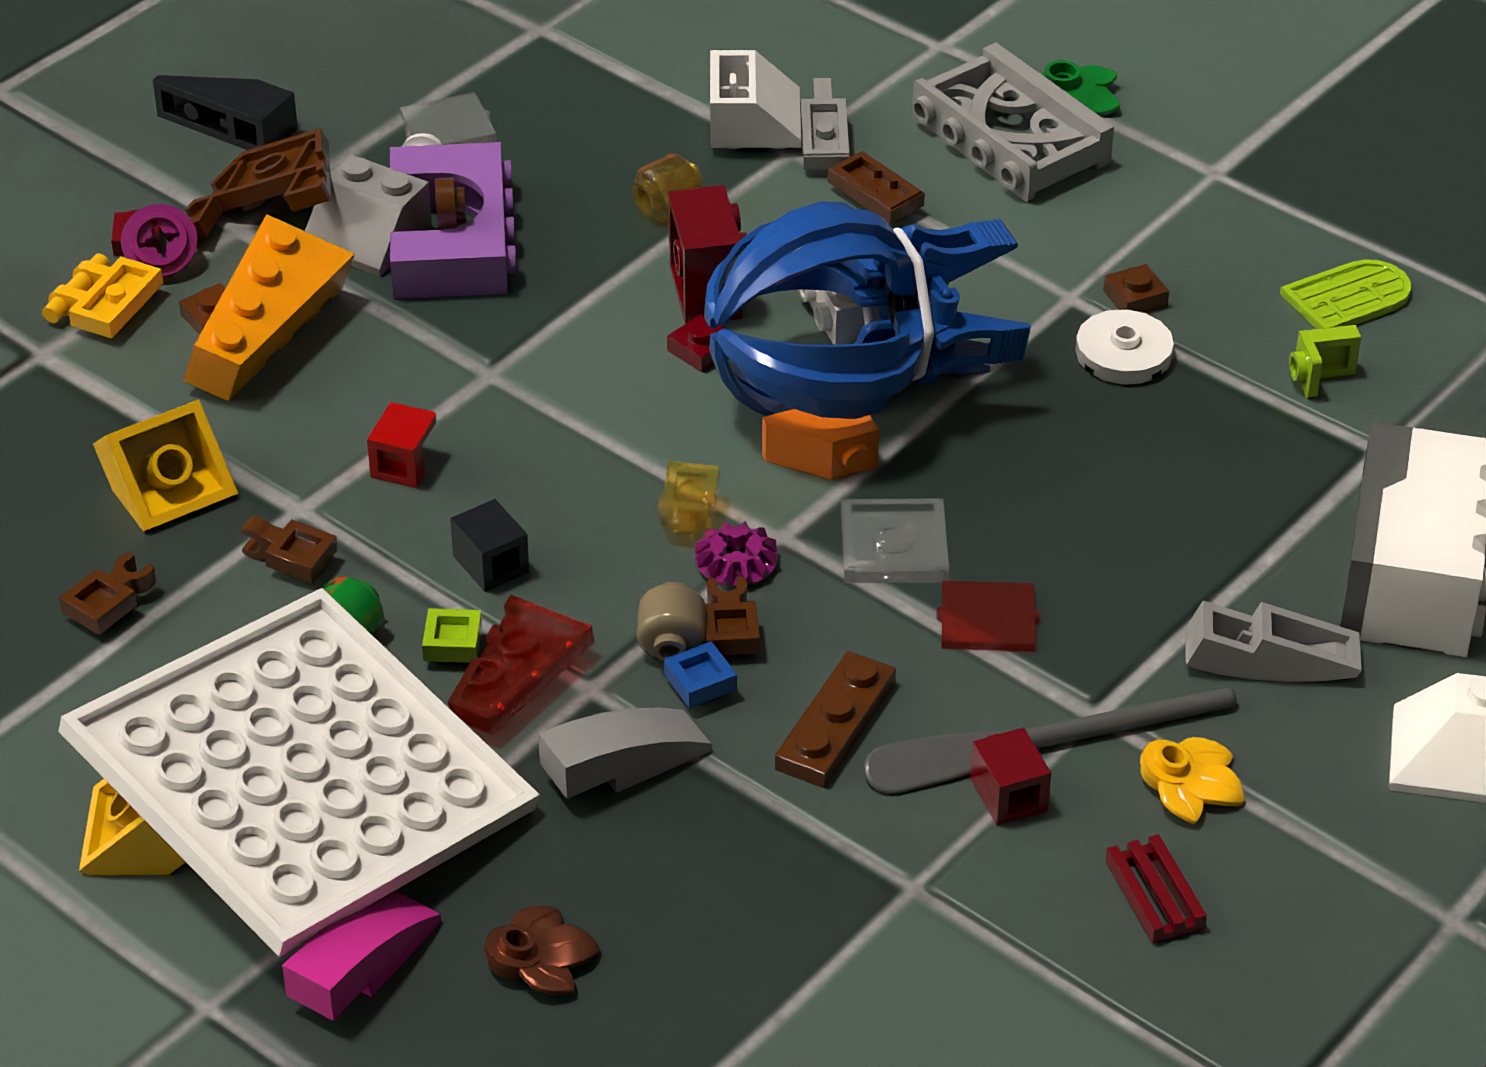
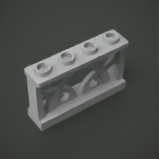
M997 42L984 47L982 56L927 81L920 78L913 82V101L911 104L913 117L1026 202L1035 198L1036 192L1090 166L1098 170L1111 164L1114 126ZM988 109L1008 114H1021L1030 121V134L991 129L986 125L985 120ZM1037 153H1045L1047 156L1036 161Z

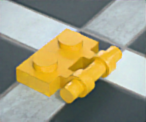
M95 254L90 261H82L73 270V278L66 285H59L49 295V303L42 309V315L50 323H57L62 316H69L71 326L112 339L164 284L162 269L122 256L110 267V261L105 255Z

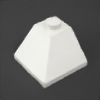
M1456 673L1394 704L1388 790L1486 803V676Z

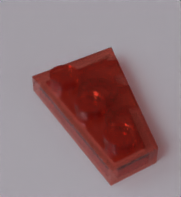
M510 595L504 605V618L500 625H492L486 635L487 647L480 658L470 662L447 701L449 709L466 725L493 735L595 643L591 625Z

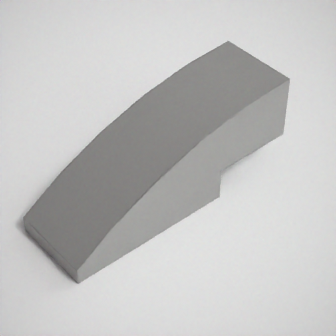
M1202 601L1185 628L1186 666L1219 675L1261 681L1312 682L1355 678L1362 671L1359 632L1264 602L1259 604L1251 616Z
M655 707L604 712L569 721L538 733L540 765L567 799L605 782H608L617 793L712 751V743L688 714L681 709Z

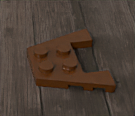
M315 129L246 150L239 154L210 183L214 192L211 195L194 199L185 208L187 215L196 228L197 240L209 235L222 212L241 207L243 211L251 210L261 205L266 199L280 195L285 199L292 212L329 201L331 198L329 142L322 129ZM173 237L166 238L168 242L173 241Z

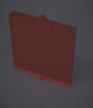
M942 580L941 607H938L936 611V619L941 622V649L1035 652V625L1039 623L1040 613L1034 610V583Z

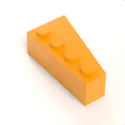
M266 214L194 344L183 381L229 401L265 366L267 359L277 349L281 350L305 322L309 323L319 313L321 306L329 298L333 299L343 289L355 254Z

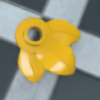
M1197 737L1187 738L1180 743L1157 739L1149 742L1141 753L1140 772L1144 781L1150 787L1159 791L1161 802L1170 812L1191 824H1196L1200 818L1204 804L1241 806L1245 801L1243 787L1239 778L1227 767L1233 758V754L1226 747L1215 741Z

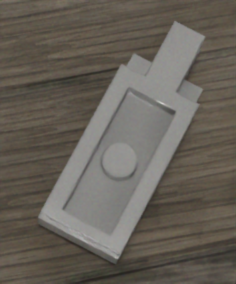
M813 78V99H801L803 170L819 169L828 171L829 168L850 157L846 98H832L831 78Z

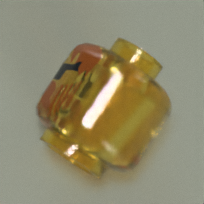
M668 154L641 167L637 171L635 183L632 186L633 200L637 208L645 216H651L662 222L668 221V191L701 188L703 183L702 175L694 163L688 162L680 155Z

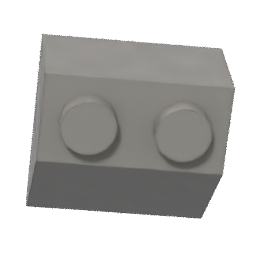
M350 154L330 173L331 198L327 202L314 205L305 232L354 253L351 267L381 277L391 267L390 232L425 231L432 227L429 182Z

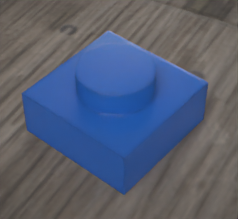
M712 641L664 659V675L688 708L737 690V674Z

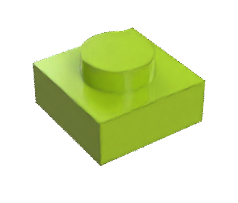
M428 608L422 643L423 661L477 663L482 631L481 610Z

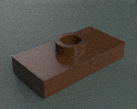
M863 151L828 169V182L871 212L883 217L889 224L924 206L925 193Z

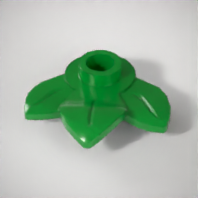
M1056 60L1050 62L1041 74L1099 116H1106L1120 109L1118 99L1106 88L1117 79L1118 73L1095 65L1079 68L1078 65L1071 61Z

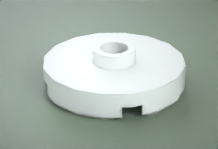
M1108 310L1091 316L1080 326L1076 336L1075 350L1078 362L1084 369L1085 364L1093 369V375L1099 379L1121 385L1141 384L1152 380V374L1160 370L1162 374L1169 368L1173 357L1174 342L1171 331L1160 320L1146 313L1132 310Z

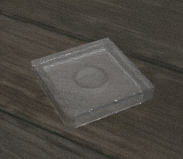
M841 499L844 583L948 582L949 562L943 499Z

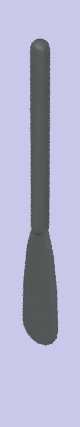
M1222 687L1025 730L1036 748L1041 749L1228 709L1236 703L1237 694L1229 687ZM985 730L944 734L885 744L874 748L867 755L863 765L864 775L872 787L886 794H900L952 781L971 774L973 741L1008 731Z

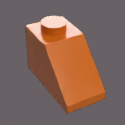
M792 409L762 417V456L766 462L830 480L878 468L879 428L870 415L857 419L822 418Z

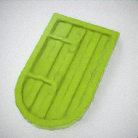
M1364 259L1284 285L1280 288V295L1315 329L1357 325L1403 307L1410 298L1411 280L1403 270L1393 264L1380 260Z

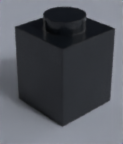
M496 499L450 518L453 556L484 592L530 572L528 535Z

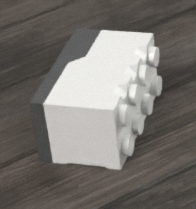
M1371 422L1358 496L1340 627L1359 632L1360 641L1378 644H1397L1442 651L1448 655L1467 657L1471 636L1480 638L1482 636L1486 606L1478 605V601H1485L1486 438Z

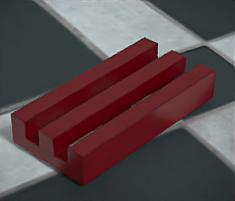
M1159 834L1149 836L1147 845L1142 846L1139 840L1128 842L1127 850L1120 851L1118 845L1107 848L1105 861L1152 943L1205 929L1207 914ZM1135 864L1148 886L1150 895L1154 902L1160 906L1169 924L1163 925L1131 870L1130 865Z

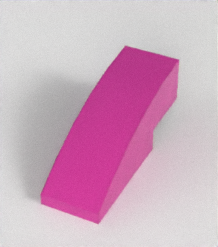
M393 891L364 909L330 924L310 938L282 965L286 996L334 1021L360 992L372 997L442 922L441 914L397 891Z

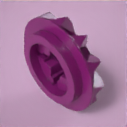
M166 204L149 205L135 212L126 222L121 236L122 251L125 258L162 269V276L172 278L174 273L183 268H188L194 254L198 252L197 231L189 216L179 208ZM156 225L165 238L173 237V241L166 245L167 251L165 253L167 257L162 258L161 253H158L155 247L147 248V244L154 242L153 234H155L153 226Z
M724 521L720 530L706 528L703 539L696 541L695 563L697 568L708 579L716 578L719 584L736 586L737 577L741 576L746 579L747 585L754 584L769 576L777 565L776 540L767 536L765 527L751 530L746 521L740 526L734 527ZM730 548L734 550V552L729 554L727 553V549ZM741 548H744V549H745V553H742V552H740V551H738V550H740Z

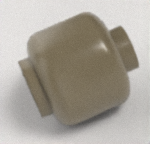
M666 582L648 590L641 597L638 607L636 637L639 646L649 656L664 661L668 657L703 645L706 637L707 608L704 599L695 590L689 588V586L678 582Z

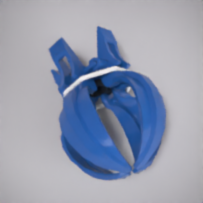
M820 201L789 211L776 221L760 225L740 239L728 256L715 268L707 284L704 318L709 328L716 329L718 325H726L734 314L758 295L800 289L832 291L850 296L857 305L862 306L865 325L861 328L857 341L854 344L844 345L797 344L770 341L722 329L710 335L709 350L716 371L722 382L738 401L765 416L796 409L822 418L857 419L878 413L894 394H898L914 380H917L922 385H928L935 382L941 374L963 375L965 373L967 375L974 372L982 373L990 370L988 364L1023 361L1031 330L1030 324L957 312L960 295L956 288H948L947 286L949 282L1016 249L1018 243L1001 219L997 221L993 219L987 222L985 220L982 222L978 221L977 223L971 222L966 225L943 230L926 229L916 224L905 226L902 229H893L883 217L870 210L854 209L844 202ZM880 306L878 314L881 321H874L872 307ZM977 338H991L990 343L968 340Z

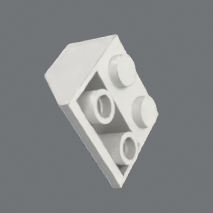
M710 50L711 148L731 150L740 148H772L778 150L801 148L800 87L756 50Z

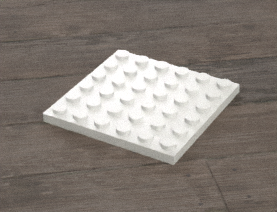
M323 588L61 716L58 731L279 957L307 942L323 928L364 909L535 810L540 796L534 788Z

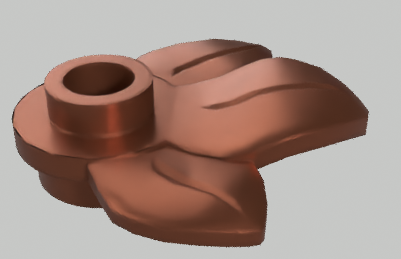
M536 905L516 912L511 919L510 925L493 929L486 938L484 951L487 957V964L496 975L510 980L523 979L532 989L538 992L552 995H572L575 986L569 969L594 959L599 954L600 947L585 930L571 924H562V914L559 909L551 906Z

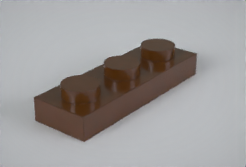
M847 651L776 752L775 770L825 788L895 685L896 668Z

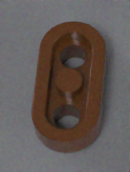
M454 178L435 179L438 230L449 229L467 223L464 187H455Z

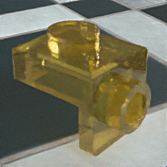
M668 461L663 498H659L657 507L661 525L668 526L670 530L682 534H694L699 529L706 530V528L713 527L720 480L719 466Z

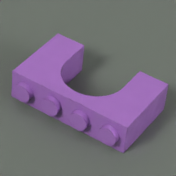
M501 142L390 147L391 169L429 182L431 210H436L435 179L454 178L455 187H464L466 214L474 217L465 224L449 229L390 232L393 299L508 294L507 275L516 274L515 246H506L515 245L514 217L505 216H514L511 160L502 161Z

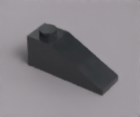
M157 75L152 79L158 117L245 150L289 138L298 130L294 92L258 79Z

